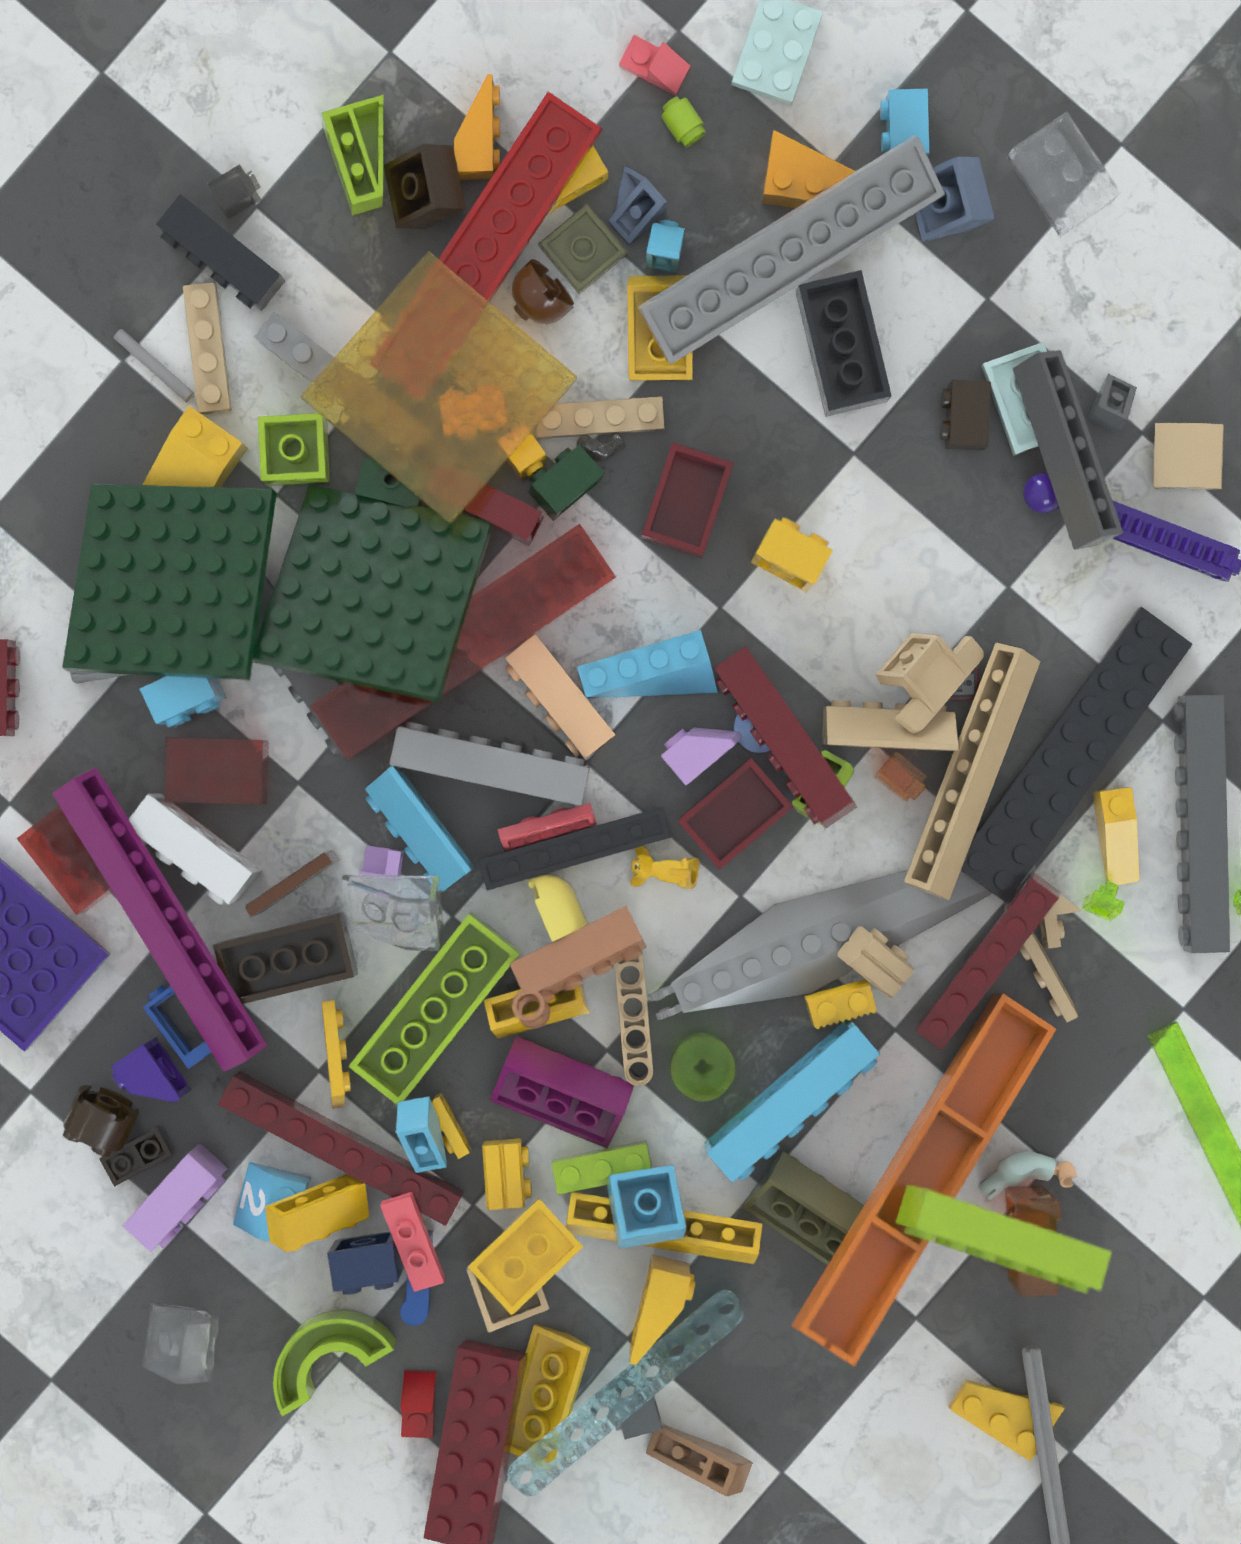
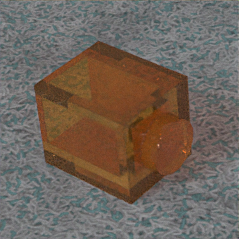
M894 752L874 778L902 801H908L910 797L913 800L917 799L926 788L923 781L927 776L901 754Z

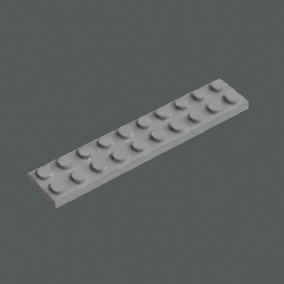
M913 135L639 305L638 309L666 361L670 365L945 195L919 137Z

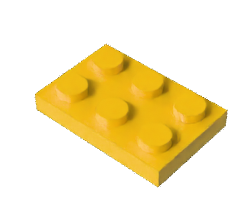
M538 1198L467 1267L504 1308L513 1315L583 1246Z

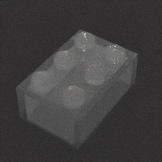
M1065 112L1013 147L1007 156L1008 161L1059 237L1112 203L1121 193L1068 112Z

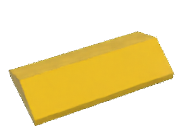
M534 1324L525 1352L528 1355L510 1453L548 1471H554L591 1349V1347L573 1335Z

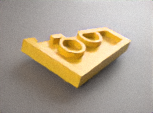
M335 1000L322 1001L332 1109L345 1107V1092L351 1091L349 1072H342L341 1060H347L345 1040L339 1041L338 1029L344 1028L342 1009H335Z
M965 1380L949 1404V1409L1031 1462L1037 1452L1029 1396L1024 1394L1022 1396L1003 1391L1000 1388ZM1049 1403L1052 1427L1065 1409L1063 1404Z

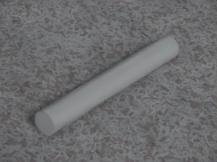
M120 329L115 334L114 339L180 398L185 402L191 399L194 392L128 333Z

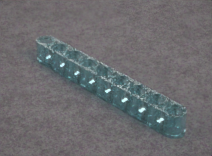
M721 1290L714 1294L654 1344L636 1365L630 1364L511 1464L508 1470L510 1483L521 1494L533 1496L563 1473L741 1323L744 1317V1309L736 1294L729 1290ZM730 1303L735 1305L731 1313H720L724 1305ZM700 1325H710L707 1333L696 1335V1330ZM685 1345L682 1354L671 1356L672 1349L675 1346ZM660 1366L659 1372L655 1376L646 1377L647 1370L650 1367ZM626 1387H634V1392L630 1397L621 1398L622 1391ZM608 1407V1415L601 1420H597V1412L601 1408ZM582 1428L584 1430L582 1437L577 1441H571V1435L574 1430ZM557 1449L558 1455L556 1459L552 1462H545L548 1452ZM526 1471H532L530 1481L520 1484L522 1474Z

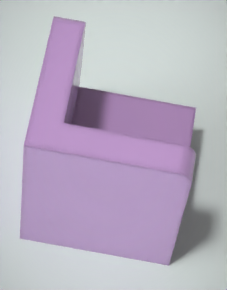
M366 846L363 868L359 872V878L399 883L404 851Z

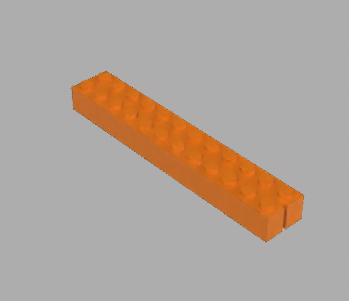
M1003 993L990 997L791 1326L820 1344L843 1361L853 1366L856 1365L929 1243L928 1240L904 1233L906 1226L896 1223L906 1186L911 1185L954 1199L956 1198L1055 1033L1056 1028Z

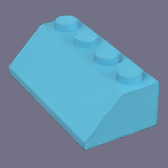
M391 766L365 788L369 794L365 798L368 804L376 813L380 810L388 819L385 826L395 838L401 836L408 845L404 848V851L414 864L420 861L427 871L423 875L434 890L439 887L443 892L475 868L400 767Z

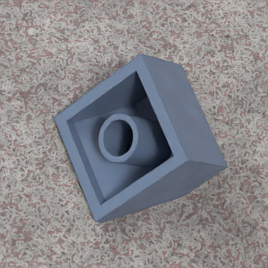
M955 157L933 167L945 195L915 213L922 242L969 231L995 220L979 157Z

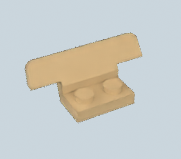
M911 633L875 674L881 685L904 687L912 698L894 719L911 733L915 734L922 731L984 657V652L972 636H964L958 645L951 650L939 635Z

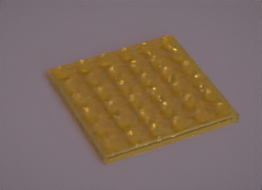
M428 251L304 391L301 398L451 525L575 383L577 376Z

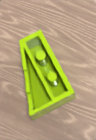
M384 95L322 112V126L352 216L383 206Z

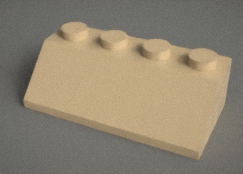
M832 700L831 706L823 707L822 745L958 751L955 712H946L947 706H943L922 731L914 734L894 719L906 704L896 703L895 709H882L883 703L863 702V708L851 707V701Z

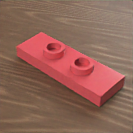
M588 803L571 809L559 808L552 811L550 815L539 818L535 816L527 817L518 824L497 830L504 850L510 851L597 825L591 804Z
M409 1192L383 1200L380 1207L413 1291L416 1292L443 1284L446 1278L413 1193Z

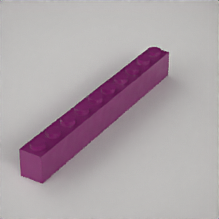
M97 767L79 775L52 793L222 1070L225 1072L247 1061L268 1046Z

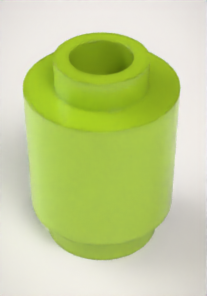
M676 96L662 107L665 112L661 115V118L678 143L682 142L685 147H689L705 135L704 122L687 98L680 100Z

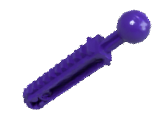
M1048 473L1035 474L1029 478L1023 490L1027 506L1033 511L1043 514L1052 512L1055 509L1060 510ZM1113 501L1123 533L1112 539L1220 581L1229 582L1231 575H1239L1241 571V560L1238 559L1241 552L1239 549Z

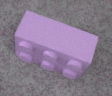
M199 1143L182 1159L122 1226L150 1252L158 1245L164 1249L183 1228L179 1222L182 1221L186 1224L204 1205L200 1199L203 1197L208 1200L226 1181L222 1175L228 1168Z

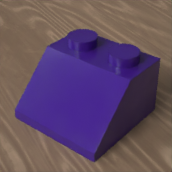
M157 1037L143 1044L111 1066L114 1071L112 1076L116 1084L123 1090L126 1088L129 1094L176 1102L192 1090Z

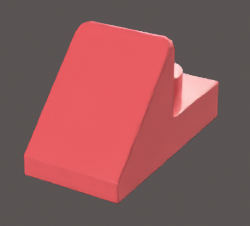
M633 35L619 62L620 68L675 96L690 69V65L664 42L661 43L660 47H657L636 35Z

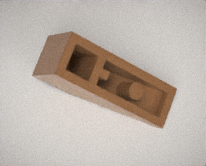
M663 1424L662 1430L653 1432L646 1451L647 1455L726 1497L743 1491L753 1464L752 1461L725 1447Z

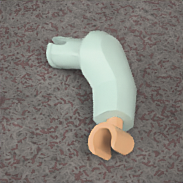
M1028 1150L1000 1160L997 1170L979 1183V1189L984 1196L990 1192L987 1199L993 1200L1008 1186H1018L1028 1178L1049 1181L1053 1175H1057L1062 1187L1073 1186L1071 1177L1077 1178L1078 1176L1071 1162L1064 1161L1056 1165L1054 1158Z

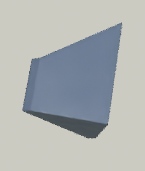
M624 165L613 215L608 221L625 241L631 244L649 229L653 223L666 214L667 201L646 177Z

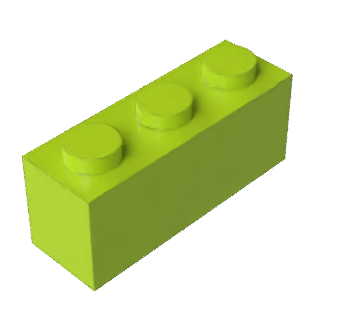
M647 1140L557 1158L551 1162L558 1195L607 1185L609 1175L652 1168Z

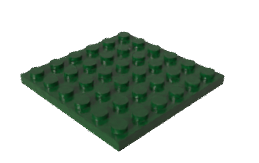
M91 484L62 668L69 672L250 680L277 493L273 489Z
M309 485L255 644L253 662L440 702L493 525L481 518L415 505L405 507L358 496L350 492Z

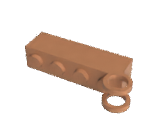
M627 906L510 963L511 969L522 990L515 996L512 1007L514 1014L524 1026L539 1028L548 1021L550 1007L547 1002L554 998L555 993L563 989H575L583 984V979L593 974L595 976L603 975L613 968V964L623 959L624 961H631L642 954V950L647 947ZM540 1002V1008L536 1014L532 1016L523 1015V1010L528 1003Z

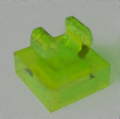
M1106 881L1105 885H1101L1098 891H1093L1085 898L1082 910L1109 921L1115 919L1122 913L1125 904L1124 901L1115 898L1119 885Z

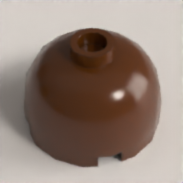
M531 259L514 277L512 283V296L516 302L514 310L525 321L530 318L536 323L548 325L557 322L574 308L572 306L574 301L558 278L553 280L546 274L549 269L534 259Z

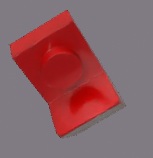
M404 1371L400 1412H402L401 1437L433 1438L436 1371Z

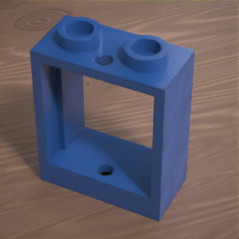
M161 985L147 996L150 1002L144 1005L143 1008L189 1069L209 1055L211 1050L205 1041L195 1049L191 1048L160 1006L175 995L171 986L166 989Z

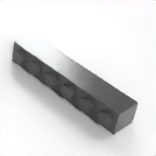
M1062 351L1039 352L1015 366L1013 371L1073 549L1078 550L1097 546L1122 534L1123 531Z

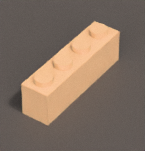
M536 634L505 657L509 663L505 669L516 683L522 679L528 686L529 690L525 694L536 708L542 704L548 711L549 715L545 719L556 733L562 729L569 740L565 744L576 758L582 754L586 759L615 736V733Z

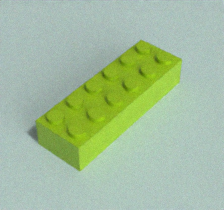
M470 912L348 1067L396 1105H398V1102H403L507 971L510 963L514 962L521 950L473 912Z
M911 1185L906 1186L896 1220L897 1224L906 1226L904 1231L906 1234L931 1242L934 1241L936 1236V1244L965 1252L966 1254L1084 1293L1088 1292L1089 1287L1101 1291L1112 1251Z

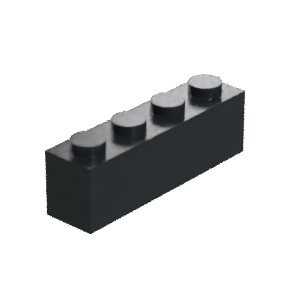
M181 194L156 223L163 232L160 237L174 249L180 245L188 252L185 257L199 269L205 265L213 272L210 277L224 289L228 285L238 292L235 297L249 309L255 305L262 311L285 283L280 273Z

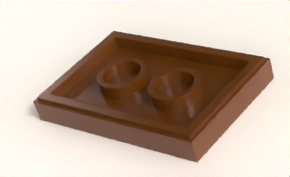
M332 850L322 853L245 905L246 911L250 917L261 914L340 860L339 857Z

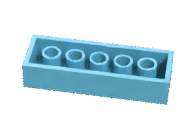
M846 1019L844 1023L842 1022L704 1142L706 1153L731 1182H734L737 1178L741 1181L754 1171L755 1167L753 1164L762 1156L765 1159L771 1157L780 1148L777 1143L787 1135L789 1138L795 1136L804 1127L802 1122L811 1114L816 1117L823 1112L829 1105L827 1100L835 1093L841 1095L853 1085L851 1080L860 1071L863 1074L870 1071L878 1063L875 1058L880 1053L851 1020Z

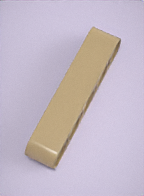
M643 952L639 957L631 961H624L623 959L614 964L624 1074L627 1081L634 1086L646 1085L653 1076ZM624 967H636L639 971L638 979L634 982L624 981L621 977V971ZM637 998L642 1003L641 1010L636 1014L626 1012L624 1003L627 999ZM632 1030H639L645 1035V1039L640 1045H631L626 1039L628 1033ZM633 1063H644L648 1068L647 1073L643 1077L633 1076L629 1071Z

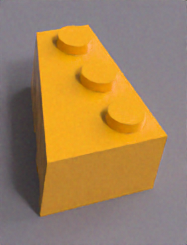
M773 130L762 203L797 208L855 171Z

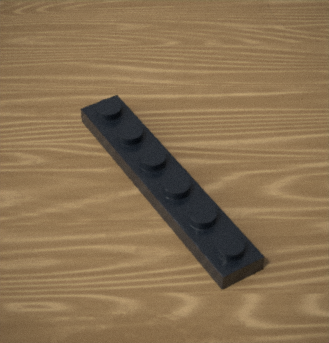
M659 807L478 860L486 891L665 840L671 838L663 807Z

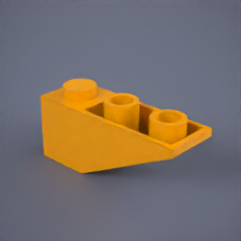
M487 74L454 138V153L460 180H490L495 173V169L501 164L500 149H494V137H500V117H494V105H500V85H494L492 74Z

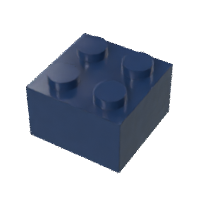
M390 1231L337 1239L327 1253L333 1292L342 1291L343 1295L359 1293L362 1291V1287L374 1286L375 1290L391 1288L395 1282H398L404 1269Z

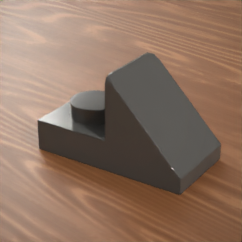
M1108 373L1087 415V419L1110 431H1115L1117 428L1122 430L1128 420L1137 387Z

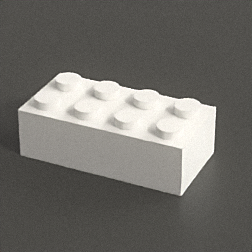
M161 793L147 794L129 818L143 844L148 843L157 850L155 852L156 857L168 865L176 864L183 870L180 874L194 885H197L198 882L209 889L206 894L221 905L224 902L231 904L239 901L262 871Z

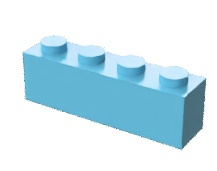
M701 630L577 666L587 699L718 693Z

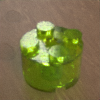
M698 1032L690 1034L677 1042L670 1058V1071L674 1084L685 1096L695 1101H711L720 1097L733 1082L735 1062L729 1047L721 1038L710 1033ZM702 1059L706 1061V1064L711 1065V1067L705 1069L703 1074L699 1073L698 1068H693Z

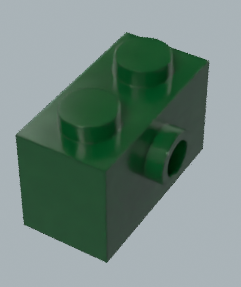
M578 445L572 451L569 447L566 448L554 459L557 464L549 470L545 467L542 468L530 479L533 484H531L528 493L553 521L600 483L605 475L581 445Z
M375 453L372 458L363 457L355 495L405 507L410 505L422 506L427 486L425 485L427 472L422 471V465L404 461L403 466L392 464V458Z

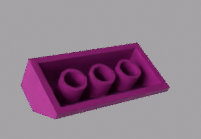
M516 1036L490 1101L608 1149L625 1114L634 1085L620 1077L612 1076L595 1069L591 1065L580 1063L561 1053L551 1051L536 1045L532 1041Z

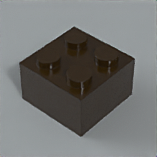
M422 144L383 165L396 228L427 229L466 209L453 145Z

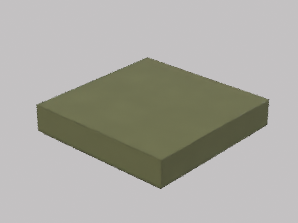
M588 203L538 243L540 249L579 295L628 255V251Z

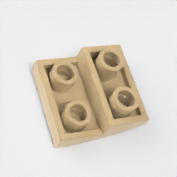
M1155 423L1153 488L1222 489L1224 425L1207 423Z

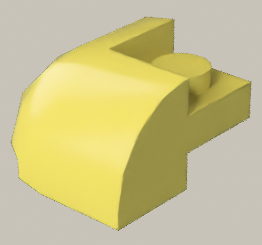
M543 874L527 880L529 887L535 893V904L552 942L588 925L576 897V892L569 882L560 876Z

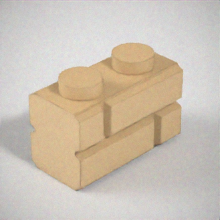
M858 926L849 937V942H845L837 952V956L885 995L893 998L902 987V983H905L914 972V968L906 962L909 955L895 944L891 949L885 944L889 939L875 928L869 932L864 927Z

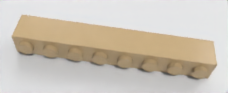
M995 643L958 739V751L953 752L904 883L922 892L950 900L1041 662L1025 650L1000 643Z

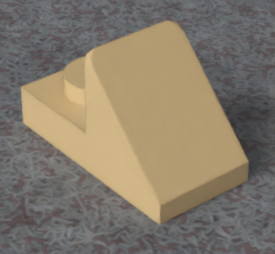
M1061 895L1039 924L1042 946L1048 949L1061 947L1060 939H1063L1065 936L1062 920H1057V915L1081 911V909Z

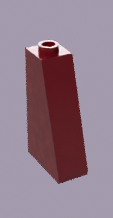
M439 462L437 468L431 467L426 475L425 485L427 487L425 491L428 495L471 517L481 518L490 522L494 529L527 546H530L544 519L542 511Z

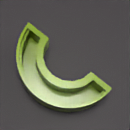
M353 1310L327 1311L304 1322L287 1341L275 1366L273 1389L275 1401L282 1417L311 1399L315 1391L311 1379L312 1364L320 1356L333 1351L347 1352L357 1357L366 1367L394 1350L397 1343L395 1336L377 1319Z

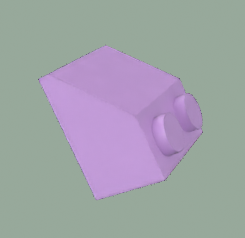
M694 727L687 733L684 729H681L664 744L668 750L661 757L681 781L687 785L731 749L743 736L739 731Z

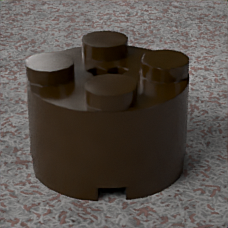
M83 1085L78 1089L63 1123L65 1130L62 1135L69 1141L82 1142L89 1145L94 1153L108 1157L111 1151H119L124 1148L138 1117L139 1110L137 1108L133 1111L131 1109L133 1102L113 1090L101 1087L99 1092L90 1091L92 1085Z

